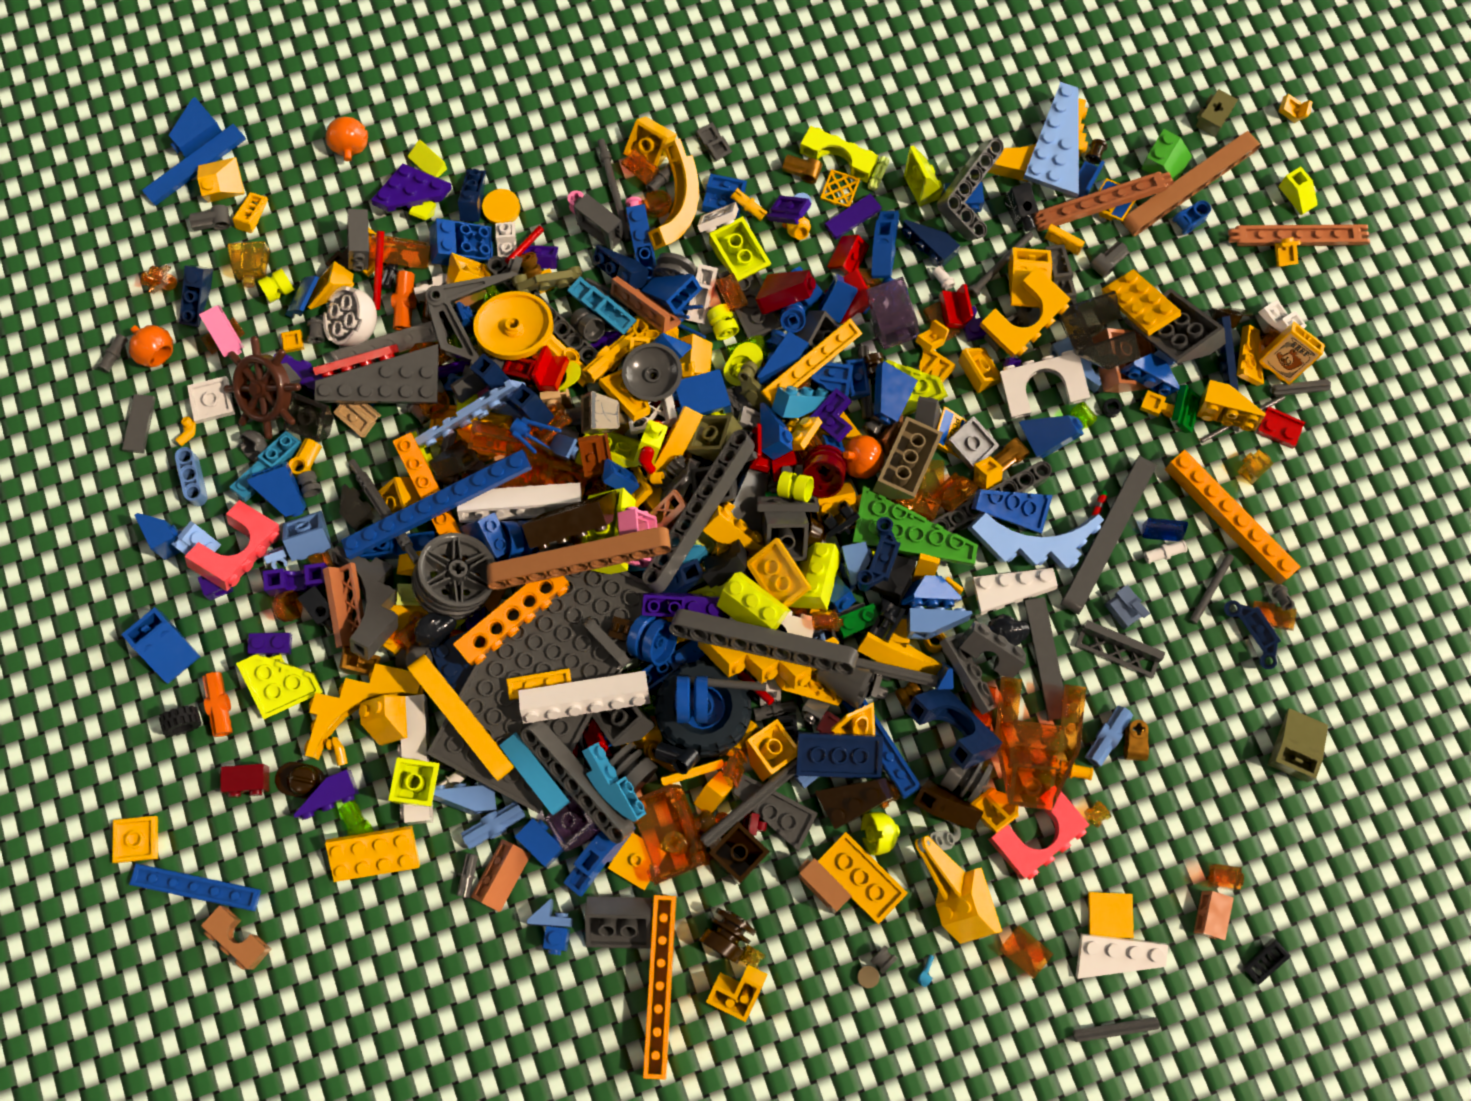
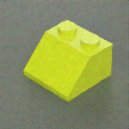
M397 757L388 800L396 804L432 807L440 764Z

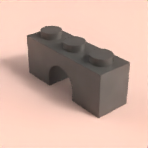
M976 620L961 637L959 648L976 659L985 651L996 653L998 656L994 661V670L1010 681L1026 664V653L1021 647L1012 645L1004 636L997 635L987 625L980 624Z

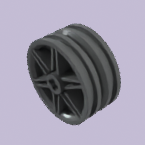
M447 533L435 537L423 548L412 572L411 586L416 600L427 612L447 615L455 620L465 619L476 614L483 607L493 590L488 588L486 567L488 564L496 562L494 556L485 544L467 534ZM462 556H463V557H466L467 560H465L464 562L461 561V560H462ZM435 572L437 576L432 578L430 573ZM468 590L470 595H463V591Z

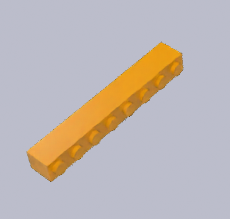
M1186 450L1174 458L1164 469L1277 585L1285 582L1301 567Z
M654 895L643 1079L666 1080L676 896Z

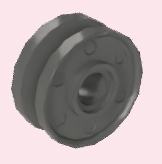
M666 252L658 256L653 276L695 275L696 266L682 255Z

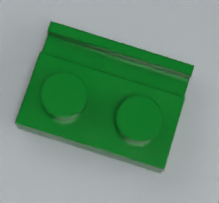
M1180 385L1171 421L1176 422V425L1183 432L1192 433L1201 397L1192 389H1188V385Z

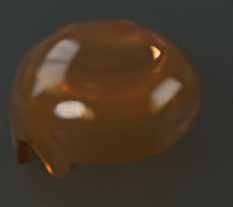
M654 190L646 194L642 204H645L647 214L651 217L660 218L670 211L672 199L664 190Z
M445 391L443 393L438 392V404H419V408L425 417L440 419L448 413L450 399Z
M294 590L281 592L274 597L272 609L274 615L280 621L291 622L302 615L303 607L297 599L299 595Z

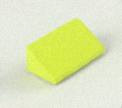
M421 140L415 144L408 155V158L417 167L438 178L447 170L445 162Z

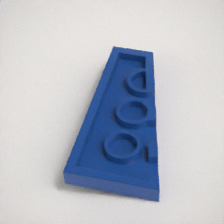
M978 489L971 509L987 513L989 516L1042 534L1053 495Z

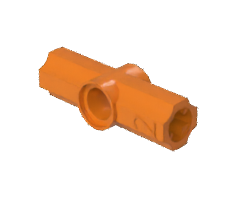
M401 270L397 273L396 291L391 296V305L394 309L393 329L395 330L411 327L412 309L417 304V299L413 292L415 274L410 271Z
M207 673L202 676L206 698H204L205 711L210 717L213 736L224 737L233 733L229 715L231 710L230 699L227 693H225L222 673Z

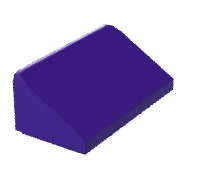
M530 245L522 253L534 252L538 258L537 264L543 269H556L558 247Z

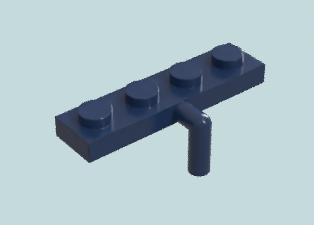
M1230 316L1220 317L1216 320L1217 323L1224 327L1226 344L1217 349L1220 354L1218 356L1220 361L1219 369L1223 373L1224 379L1222 383L1231 385L1239 392L1235 360L1239 359V352H1234Z

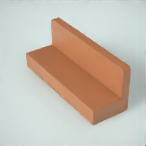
M502 839L471 897L500 912L531 854Z

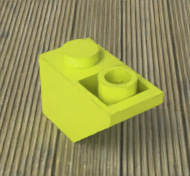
M1302 167L1287 174L1278 186L1301 215L1318 205L1313 180Z

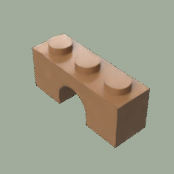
M219 905L201 925L206 930L204 934L212 941L216 939L221 944L219 948L225 954L233 955L236 958L235 963L241 969L254 970L272 949L254 934H250L243 942L238 943L234 938V929L241 920L229 908Z

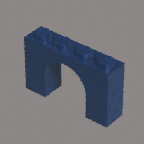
M484 353L470 367L489 391L502 386L506 387L504 382L510 379L497 363ZM523 383L511 395L510 400L506 401V404L522 417L547 425L555 417L538 395Z
M935 688L916 695L906 709V712L919 725L933 720H942L952 724L963 734L964 738L959 739L949 753V756L963 770L992 758L1003 743L949 689L937 690Z

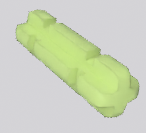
M884 156L879 158L878 164L871 176L872 178L868 183L869 190L877 191L879 183L888 167L889 158Z

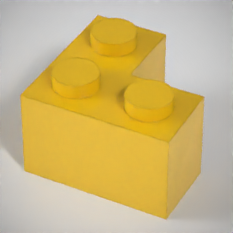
M747 965L739 982L720 972L706 1003L746 1022L768 974Z

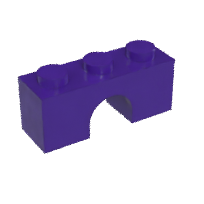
M324 562L304 565V570L286 571L284 568L263 571L264 591L273 597L306 592L313 586L320 590L326 589L323 569L328 566Z

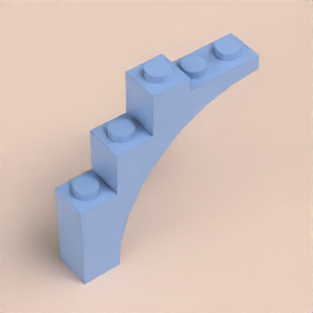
M982 513L967 529L1000 563L1012 561L1017 556V551L1031 566L1042 565L1048 559V554L1061 569H1071L1079 562L1078 558L1082 555L1076 548L1080 549L1086 544V538L1090 534H1095L1101 528L1100 524L1104 519L1099 514L1092 515L1080 526L1066 533L1051 537H1036L1012 531L996 522L987 513Z

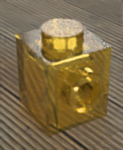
M1258 450L1254 455L1250 452L1242 460L1245 464L1237 472L1252 485L1274 463L1266 453Z

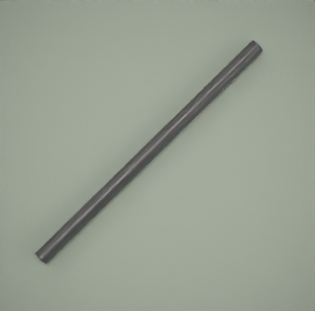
M1280 396L1259 407V409L1264 411L1268 406L1271 407L1283 401L1285 396ZM1223 426L1201 438L1200 441L1204 443L1234 426Z

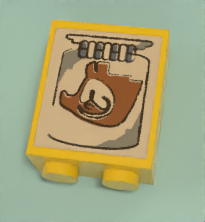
M1293 321L1261 352L1258 362H1260L1263 368L1273 372L1280 381H1285L1290 385L1323 355L1325 344Z

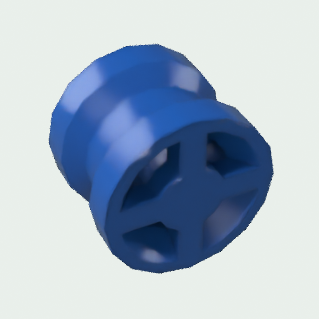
M776 329L772 330L771 338L765 343L766 347L773 352L777 349L780 338L786 336L784 332Z

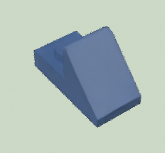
M550 899L527 919V924L572 928L573 919L568 918L567 913H555V917H552L553 899Z

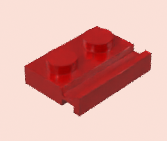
M1268 406L1265 410L1266 415L1256 433L1291 449L1295 448L1305 422Z

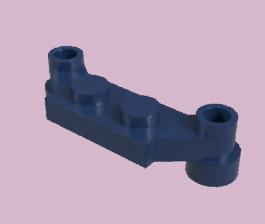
M881 517L877 520L876 530L880 538L869 570H861L857 575L858 588L863 592L868 591L872 586L883 580L888 582L901 543L896 541L892 532L893 522L888 517Z
M1235 600L1228 601L1224 606L1225 613L1230 617H1240L1263 651V655L1260 657V665L1265 669H1273L1278 663V643L1282 640L1258 606L1252 608L1242 605ZM1232 605L1237 606L1236 612L1231 611ZM1267 657H1271L1273 659L1272 664H1268L1266 662Z

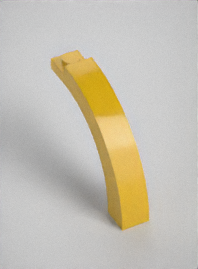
M680 139L673 140L663 146L673 172L675 197L672 210L666 221L660 227L647 232L654 251L679 239L691 225L697 210L699 183L696 165L692 155L686 156Z

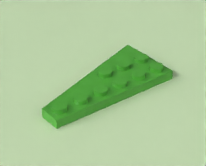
M863 486L858 512L860 518L856 522L853 544L866 542L867 547L877 549L880 541L876 530L877 520L881 517H888L893 522L892 532L895 539L901 543L898 553L918 557L920 553L940 558L941 561L968 566L975 565L978 548L976 543L943 529V526L934 524L916 512L900 504H895L887 500L885 496L878 495Z

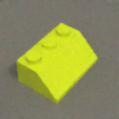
M814 543L807 548V561H800L798 568L812 589L789 607L828 610L842 557L835 544Z
M742 572L734 573L722 590L717 603V607L735 621L777 630L790 612L788 607Z

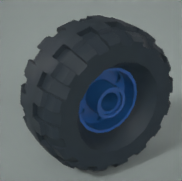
M705 660L684 663L673 672H670L659 687L655 700L657 726L667 743L681 749L693 747L699 753L700 759L718 757L735 747L745 735L751 719L752 708L748 690L708 687V724H697L695 722L694 710H691L689 724H677L675 690H677V676H708V678L741 681L737 677L738 674L728 678L714 662Z

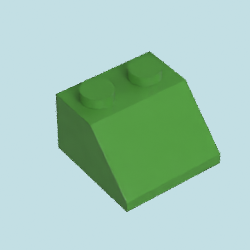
M1163 129L1141 169L1150 174L1170 172L1173 181H1176L1181 176L1192 155L1181 137Z

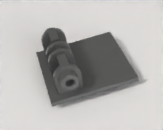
M682 455L675 456L669 462V465H666V469H662L665 476L664 479H661L662 484H653L656 488H662L660 502L678 485L682 486L689 478L688 473L691 460L685 463V458Z

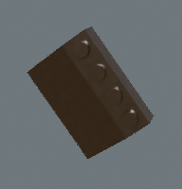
M616 490L542 513L524 523L522 528L529 548L537 547L538 550L549 547V543L554 541L557 544L569 541L568 537L575 535L576 538L588 535L587 531L594 529L595 532L607 529V525L613 521L617 499Z

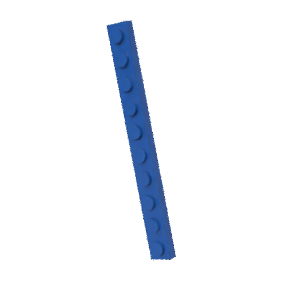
M522 449L342 539L341 542L347 558L351 560L532 470L525 451Z

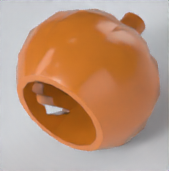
M339 117L327 126L325 140L327 146L333 152L344 156V160L348 162L352 160V156L360 154L365 149L368 132L365 130V126L355 118Z
M135 325L130 329L134 335L129 341V353L137 364L157 367L171 356L173 340L169 332L164 328L147 325L139 329Z
M857 435L852 437L844 446L843 458L846 459L848 475L857 479H867L876 475L882 468L884 451L875 438L868 435Z

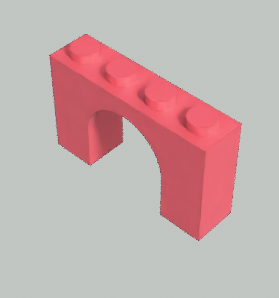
M240 500L226 513L228 525L250 539L248 546L238 554L224 556L215 553L198 542L184 556L188 568L226 592L231 587L236 586L240 577L245 572H249L254 562L258 558H262L269 546L275 544L280 538L279 524Z
M1057 785L1051 787L1036 800L1052 819L1055 827L1054 839L1047 848L1033 849L1026 846L1009 825L988 839L1021 880L1026 878L1031 880L1039 873L1037 868L1042 864L1045 867L1055 860L1053 857L1058 851L1063 853L1071 846L1069 842L1073 838L1078 840L1087 833L1085 828L1089 826V823Z

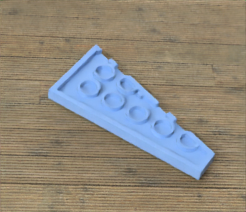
M1060 82L1023 179L1076 198L1079 195L1078 88Z
M507 380L504 382L506 387L494 388L490 391L488 398L486 396L478 398L457 411V416L448 417L443 420V426H434L415 438L417 444L426 447L432 446L437 443L436 439L441 436L446 438L455 433L454 429L458 427L462 429L471 425V420L477 417L478 419L489 415L488 411L493 408L498 410L506 406V401L510 400L511 395L522 383L525 386L526 384L520 381Z

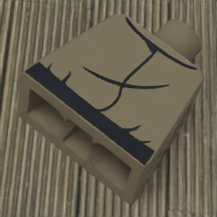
M593 391L581 396V434L611 433L619 429L620 424H627L628 415L620 412L618 400Z

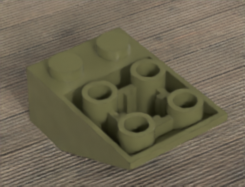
M1288 708L1267 765L1305 782L1315 780L1323 761L1328 725Z

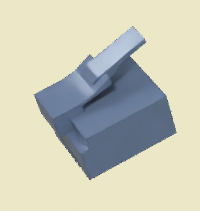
M1128 584L1116 592L1115 597L1105 604V607L1123 630L1140 618H1145L1151 614L1140 603L1142 600L1132 591Z

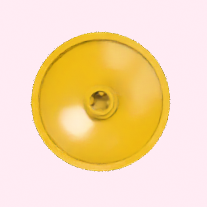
M511 291L501 293L486 301L478 310L473 326L476 340L486 353L503 360H519L536 354L549 342L553 333L554 323L550 308L541 298L527 292Z

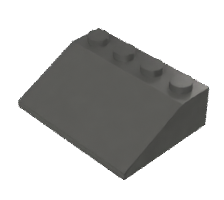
M1171 288L1164 292L1163 295L1181 310L1180 317L1150 336L1146 335L1129 318L1125 320V324L1177 364L1210 355L1226 344L1224 327Z

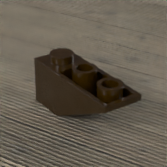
M930 779L922 786L913 804L931 815L971 830L975 829L984 813Z

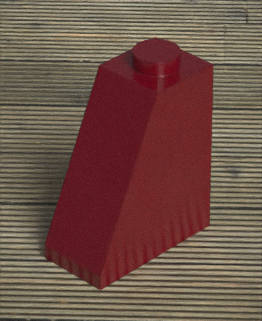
M810 270L767 274L756 297L761 313L767 314L810 298L816 287V281L812 277Z

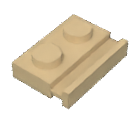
M566 389V392H560V390L540 392V399L553 415L557 414L561 409L573 408L569 389Z
M340 403L333 412L363 438L367 436L375 425L377 418L381 416L368 403Z

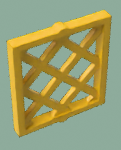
M831 169L820 200L849 208L861 178ZM835 174L842 176V178L836 179ZM847 178L852 179V180H855V181L852 182V183H849L848 180H847ZM844 180L846 185L841 187L838 182ZM836 183L838 189L832 191L830 185ZM849 188L850 193L844 194L843 189ZM840 191L842 196L836 198L834 193ZM832 195L834 200L828 199L826 196ZM841 199H844L845 202H846V204L841 203V202H838V201L841 200Z

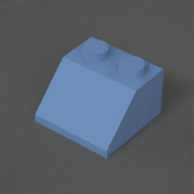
M322 510L283 523L282 541L291 561L304 560L309 555L321 554L331 548V539Z
M866 542L845 545L839 551L842 556L839 565L842 581L851 592L857 585L858 573L861 570L867 569L870 560H872V552L870 547L867 548Z

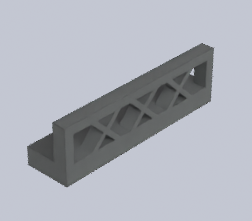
M1089 620L1083 624L1075 647L1151 679L1154 678L1158 664L1163 660L1166 653ZM1084 635L1093 637L1095 645L1089 647L1082 644ZM1108 643L1112 645L1115 652L1108 655L1103 652L1101 645ZM1130 652L1134 661L1129 663L1123 661L1120 653ZM1146 659L1153 662L1150 672L1144 670L1139 661Z

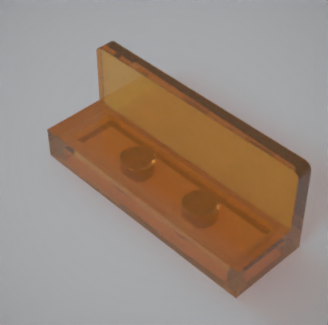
M371 233L369 260L375 261L376 234ZM384 235V263L428 268L430 242Z

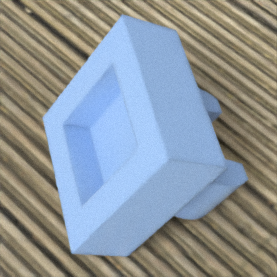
M285 545L269 550L263 556L266 564L271 563L273 569H278L277 561H282L285 567L288 565L286 558L288 552Z

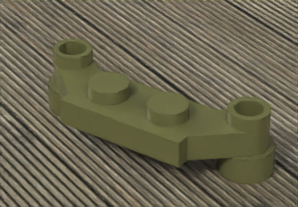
M574 266L566 271L538 274L530 279H527L525 274L514 276L511 280L513 287L517 291L530 293L532 290L546 291L552 287L565 288L568 285H572L583 274L581 267Z
M746 361L738 375L742 387L740 394L758 412H760V404L763 402L772 408L771 404L761 393L765 388L754 377L758 371L757 365L752 361ZM778 415L784 424H787L789 421H792L793 419L783 418L780 415Z

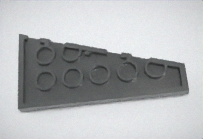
M436 344L316 380L315 402L438 404L439 345Z

